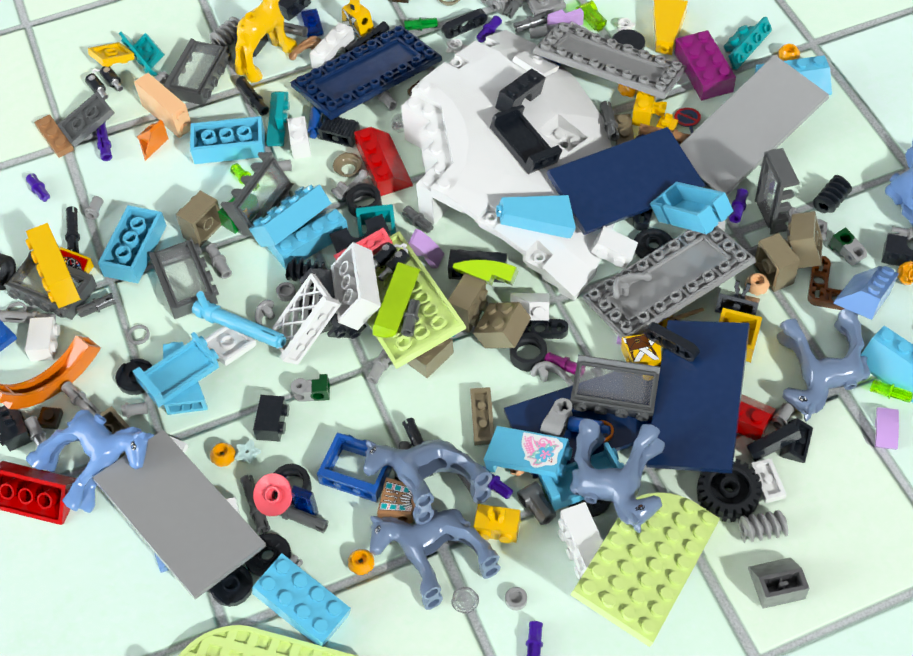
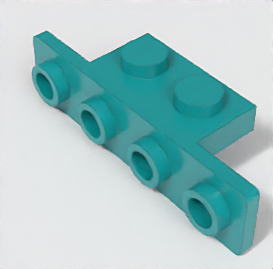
M763 17L755 26L744 25L739 27L738 31L723 46L725 52H731L728 58L733 70H737L772 31L767 17Z
M120 31L119 35L123 38L121 40L122 43L130 47L129 50L134 53L135 57H138L136 60L140 65L145 66L144 71L151 76H157L158 72L154 66L165 54L154 40L145 33L134 43L129 36Z
M288 92L271 93L266 140L268 147L284 146L286 123H288L287 110L290 109Z

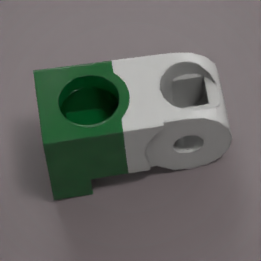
M846 227L834 234L828 246L833 251L836 249L844 256L846 262L852 266L867 257V251Z
M319 374V379H295L291 383V391L295 400L300 402L330 400L328 374Z

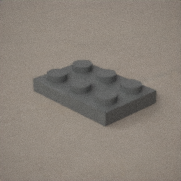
M97 91L62 120L58 127L69 142L76 147L105 121L110 119L115 112Z

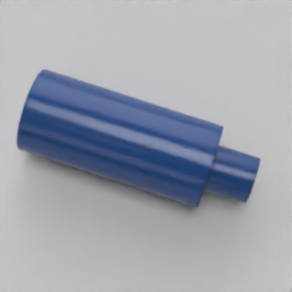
M315 106L310 109L308 133L312 139L317 138V135H319L318 129L321 126L323 113Z
M570 416L567 425L568 431L579 433L580 421L586 418ZM594 420L599 424L602 434L610 433V426L604 425L603 421Z

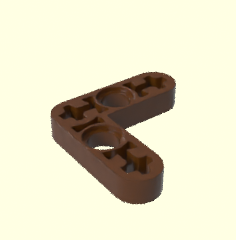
M822 256V271H819V266L811 267L807 296L808 302L814 306L843 310L845 308L833 304L832 297H838L842 290L828 288L831 262L829 258ZM822 278L824 283H816L814 279ZM816 290H820L819 298L815 297Z

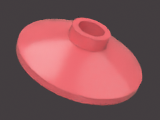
M275 473L263 476L255 485L253 492L256 508L266 516H279L289 508L293 496L289 481L284 476ZM275 492H278L277 499L274 497Z

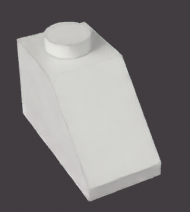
M510 293V302H520L530 315V320L549 321V293Z

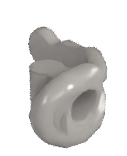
M364 169L360 170L359 175L348 186L340 181L336 188L331 189V192L338 199L346 200L347 192L353 186L362 184V180L367 178L368 172Z
M639 272L618 276L613 283V297L619 299L620 295L628 296L629 282L639 280L651 281L652 274L649 272Z
M264 300L257 306L255 311L256 323L263 325L262 318L264 315L270 320L274 319L275 314L272 311L274 302L272 300Z
M549 361L537 363L530 372L532 377L539 375L542 382L548 381V371L559 375L568 387L574 383L562 368Z

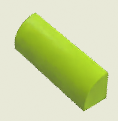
M400 262L397 263L375 320L372 335L383 338L396 335L420 269Z

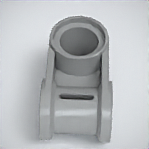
M560 398L555 401L541 425L540 431L542 433L563 438L569 417L573 416L571 401L566 398Z

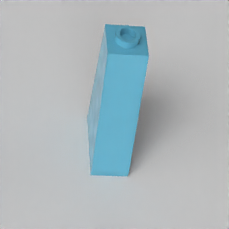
M568 195L502 197L499 205L496 206V215L500 217L502 225L563 238H571L576 229Z
M183 342L163 344V359L183 347ZM199 382L164 404L168 415L208 410Z

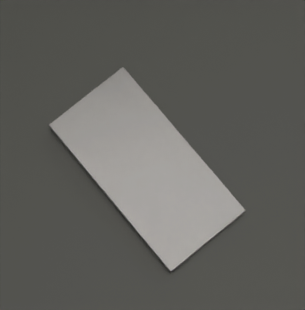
M565 22L558 23L535 46L533 54L661 99L667 97L686 70V66L682 65L679 61H670L664 56L652 55L647 50L635 49L630 44H620L615 39L603 38L598 33L591 34L583 28H574Z
M774 55L683 141L680 147L702 181L713 190L725 192L727 196L762 163L764 152L778 148L829 99V94Z
M718 226L714 227L713 231L707 234L687 230L599 286L591 289L582 295V298L621 339L622 337L641 335L651 322L657 324L756 263L753 255ZM639 272H649L652 274L651 281L639 280L629 282L628 296L620 295L619 299L613 297V283L618 276Z
M164 430L148 440L147 452L142 468L135 470L130 467L127 455H125L93 477L98 487L194 600L266 547V543Z

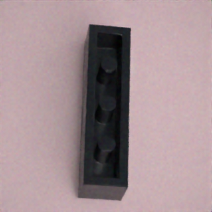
M791 422L746 445L754 462L802 437L795 423Z

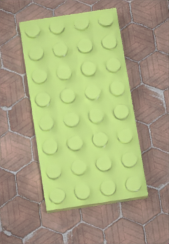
M400 231L390 236L393 245L407 244L406 249L411 259L406 265L420 269L404 314L407 312L411 299L419 300L420 307L418 311L419 321L416 322L413 336L406 337L402 335L403 317L396 335L389 338L376 336L396 369L466 329L464 322ZM396 247L397 251H399L400 249H403V247ZM385 266L375 269L381 305L393 276L390 274L384 281L378 278L386 269ZM379 310L367 321L372 331Z

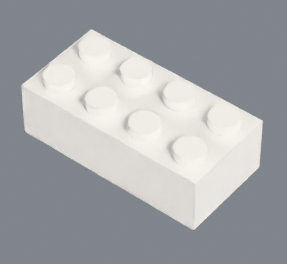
M352 242L331 265L335 299L341 304L337 310L338 323L359 330L379 310L381 302L372 250Z
M585 502L561 510V516L558 520L560 527L558 529L559 537L562 542H566L568 558L570 561L574 560L576 565L574 570L579 580L603 543Z

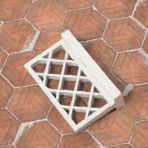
M310 273L272 327V330L277 332L282 327V334L286 337L285 346L279 348L282 352L280 357L283 362L298 365L341 305L338 300L330 296L313 273ZM314 283L313 292H310V286ZM322 294L323 296H322V298L320 299V301L318 302V300H319V295ZM309 296H313L311 306H309ZM303 297V307H299V301ZM312 309V312L308 316V310ZM299 311H302L301 321H298ZM293 312L292 322H288L289 315ZM301 324L300 329L297 331V325ZM288 326H292L291 336H287Z

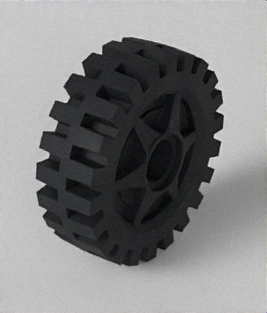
M736 459L733 462L732 473L702 471L698 479L697 499L698 502H701L700 506L706 508L715 516L722 517L724 522L727 519H730V522H735L737 518L740 520V517L744 515L748 518L752 512L754 513L760 502L762 494L760 477L758 474H755L753 467L748 468V463L740 464V459ZM725 488H731L733 491H727Z

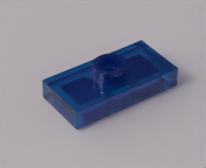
M317 8L302 11L301 16L304 26L308 28L307 38L324 35Z
M294 485L291 494L295 507L317 516L319 511L314 493Z

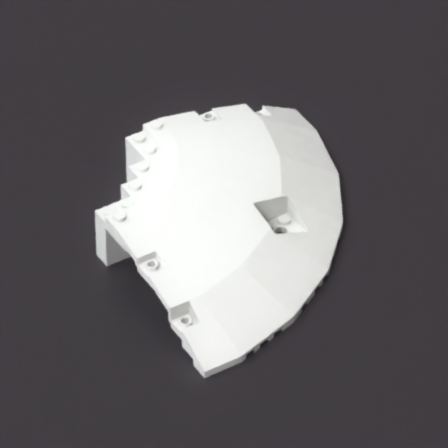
M504 30L487 36L483 44L475 40L456 53L455 57L448 64L443 62L412 89L411 97L401 106L405 140L421 148L423 167H425L426 174L416 183L419 213H422L425 219L435 225L450 207L461 213L465 212L475 219L478 227L501 238L523 255V262L526 263V266L542 274V279L556 286L558 293L575 301L594 278L599 262H601V258L590 253L596 236L601 229L583 235L575 222L576 229L572 237L563 238L502 225L500 217L496 215V206L499 205L502 197L559 196L546 174L549 169L608 149L612 145L608 139V133L604 129L605 122L577 79L564 67L560 66L557 72L546 76L541 94L531 102L525 98L521 105L525 107L523 111L524 117L551 148L559 145L562 153L558 162L530 174L524 170L490 129L493 116L501 112L495 108L500 90L527 72L512 61L514 56L529 49L534 50L536 44ZM615 223L607 227L613 230Z

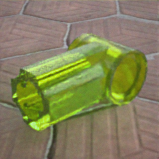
M590 0L576 7V9L581 8L583 10L584 20L594 30L599 32L607 25V20L598 12L594 1Z

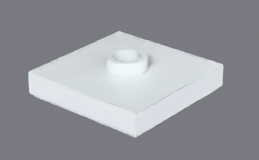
M533 49L515 55L512 60L526 71L532 68L545 77L557 72L559 65L551 60L533 54Z
M225 326L205 338L209 350L213 348L219 357L217 360L225 366L256 346V341L253 338Z

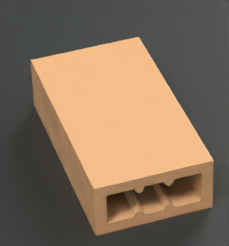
M149 73L134 81L141 104L158 120H162L164 125L178 138L190 131L191 120L186 104Z

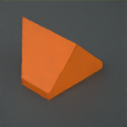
M162 120L149 125L137 136L145 161L169 139Z

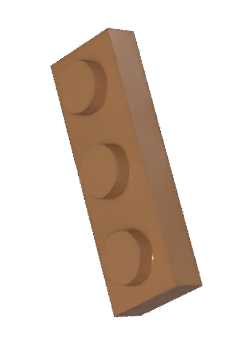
M50 114L34 122L58 158L74 151L72 144Z

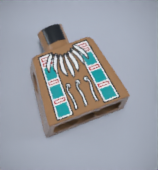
M386 478L377 516L381 519L383 517H393L408 524L413 523L415 503L411 491L402 482Z

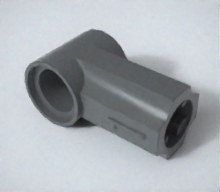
M536 481L517 491V496L522 505L530 509L540 525H546L556 517V512L546 500L543 489Z

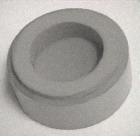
M289 282L279 284L276 288L277 297L281 301L292 300L295 296L294 294H296L294 285Z
M520 587L510 588L505 594L507 607L515 611L523 609L527 604L525 590Z

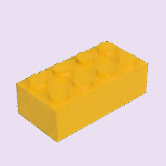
M45 223L27 230L28 239L25 241L29 250L33 249L31 256L34 263H39L36 265L40 277H44L42 278V283L51 303L56 302L58 308H62L81 300L49 224Z

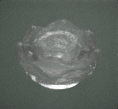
M402 113L394 115L391 120L392 129L398 133L404 132Z
M461 587L454 591L451 603L457 612L469 614L477 608L479 596L472 588Z

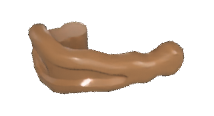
M310 36L289 53V59L295 60L297 55L305 49L311 48L313 50L322 39L318 36Z

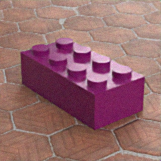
M708 30L676 38L674 54L678 61L686 66L685 73L701 101L734 92L736 76Z

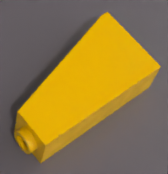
M654 0L655 52L667 55L673 54L676 38L679 37L687 13L688 1Z

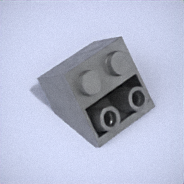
M791 557L748 567L762 609L806 599L810 589L802 568Z

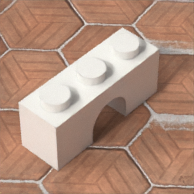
M339 22L309 53L312 68H318L326 62L335 59L337 50L345 53L344 48L355 41L353 28Z

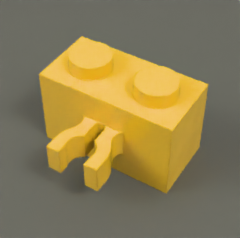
M638 91L633 108L632 125L640 126L642 123L650 126L652 114L664 117L667 102H655V96Z
M478 504L473 527L485 540L495 539L502 543H517L521 511Z

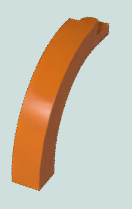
M75 336L64 354L41 374L17 384H0V403H3L8 409H22L40 404L61 392V387L64 383L68 381L73 383L87 369L101 347L89 337Z

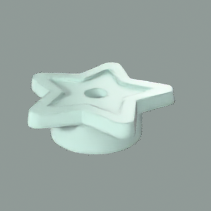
M249 440L246 444H236L238 453L235 460H242L252 464V461L256 458V455L261 453V450L254 447L253 440Z

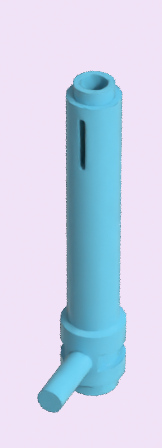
M202 291L196 294L198 300L195 301L192 307V312L196 317L205 319L212 324H220L277 349L285 346L286 337H284V334L221 309V306L207 301Z

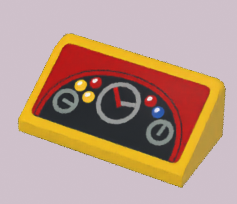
M63 247L59 248L66 265L86 273L91 272L94 267L91 258Z

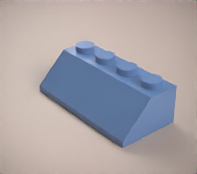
M878 266L856 274L838 295L833 304L872 320L890 295L899 273L894 272L890 267Z

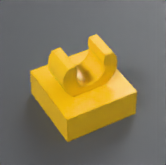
M666 113L664 117H660L656 127H668L674 131L677 128L678 120L673 119L672 114Z

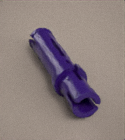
M105 121L96 130L98 138L97 147L100 150L101 159L103 161H110L113 157L111 154L112 144L108 138Z

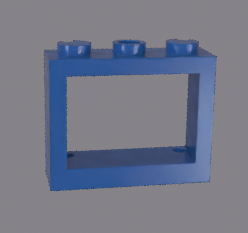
M337 433L317 472V477L321 485L377 503L383 491L385 480L389 477L393 468L389 465L382 467L375 484L334 472L333 468L342 450L366 457L365 451L368 449L366 440L356 439L350 434Z

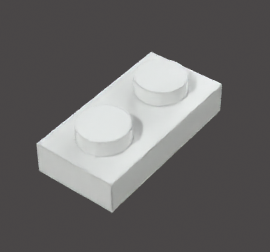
M772 459L752 462L750 468L753 467L755 469V474L759 475V481L762 482L761 495L764 502L769 503L785 499L787 494Z

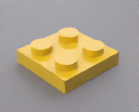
M120 42L88 48V54L105 67L116 63L124 64L134 60V53Z

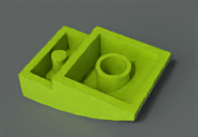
M469 260L454 263L453 265L456 272L474 276L486 281V284L491 286L495 279L513 286L519 272L515 266L490 260Z

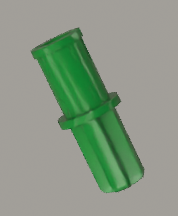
M419 17V19L404 20L405 29L408 31L419 29L422 31V29L438 27L437 18L421 19Z

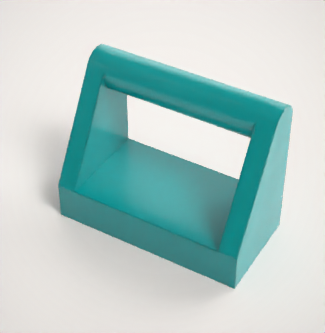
M393 204L356 208L359 237L366 234L362 232V225H366L365 220L380 214L383 215L385 222H391L392 230H390V234H395Z

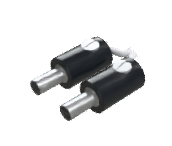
M103 66L101 69L95 68L85 78V82L94 93L98 91L105 100L109 97L105 92L106 87L95 75V71L100 72L110 87H116L119 92L123 90V86L120 84L121 79L110 66Z
M387 242L373 256L375 269L377 267L383 268L384 266L386 268L378 276L381 281H384L390 274H394L398 262L406 264L411 259L406 249L407 244L393 245ZM396 247H403V249L397 251Z

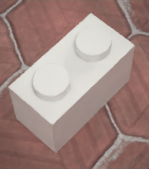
M305 116L287 119L293 158L311 157Z
M603 226L596 236L590 253L613 263L617 267L625 269L632 261L638 242Z
M54 317L30 318L25 352L30 361L54 360L55 352L58 351L57 336L60 335V326L56 323Z

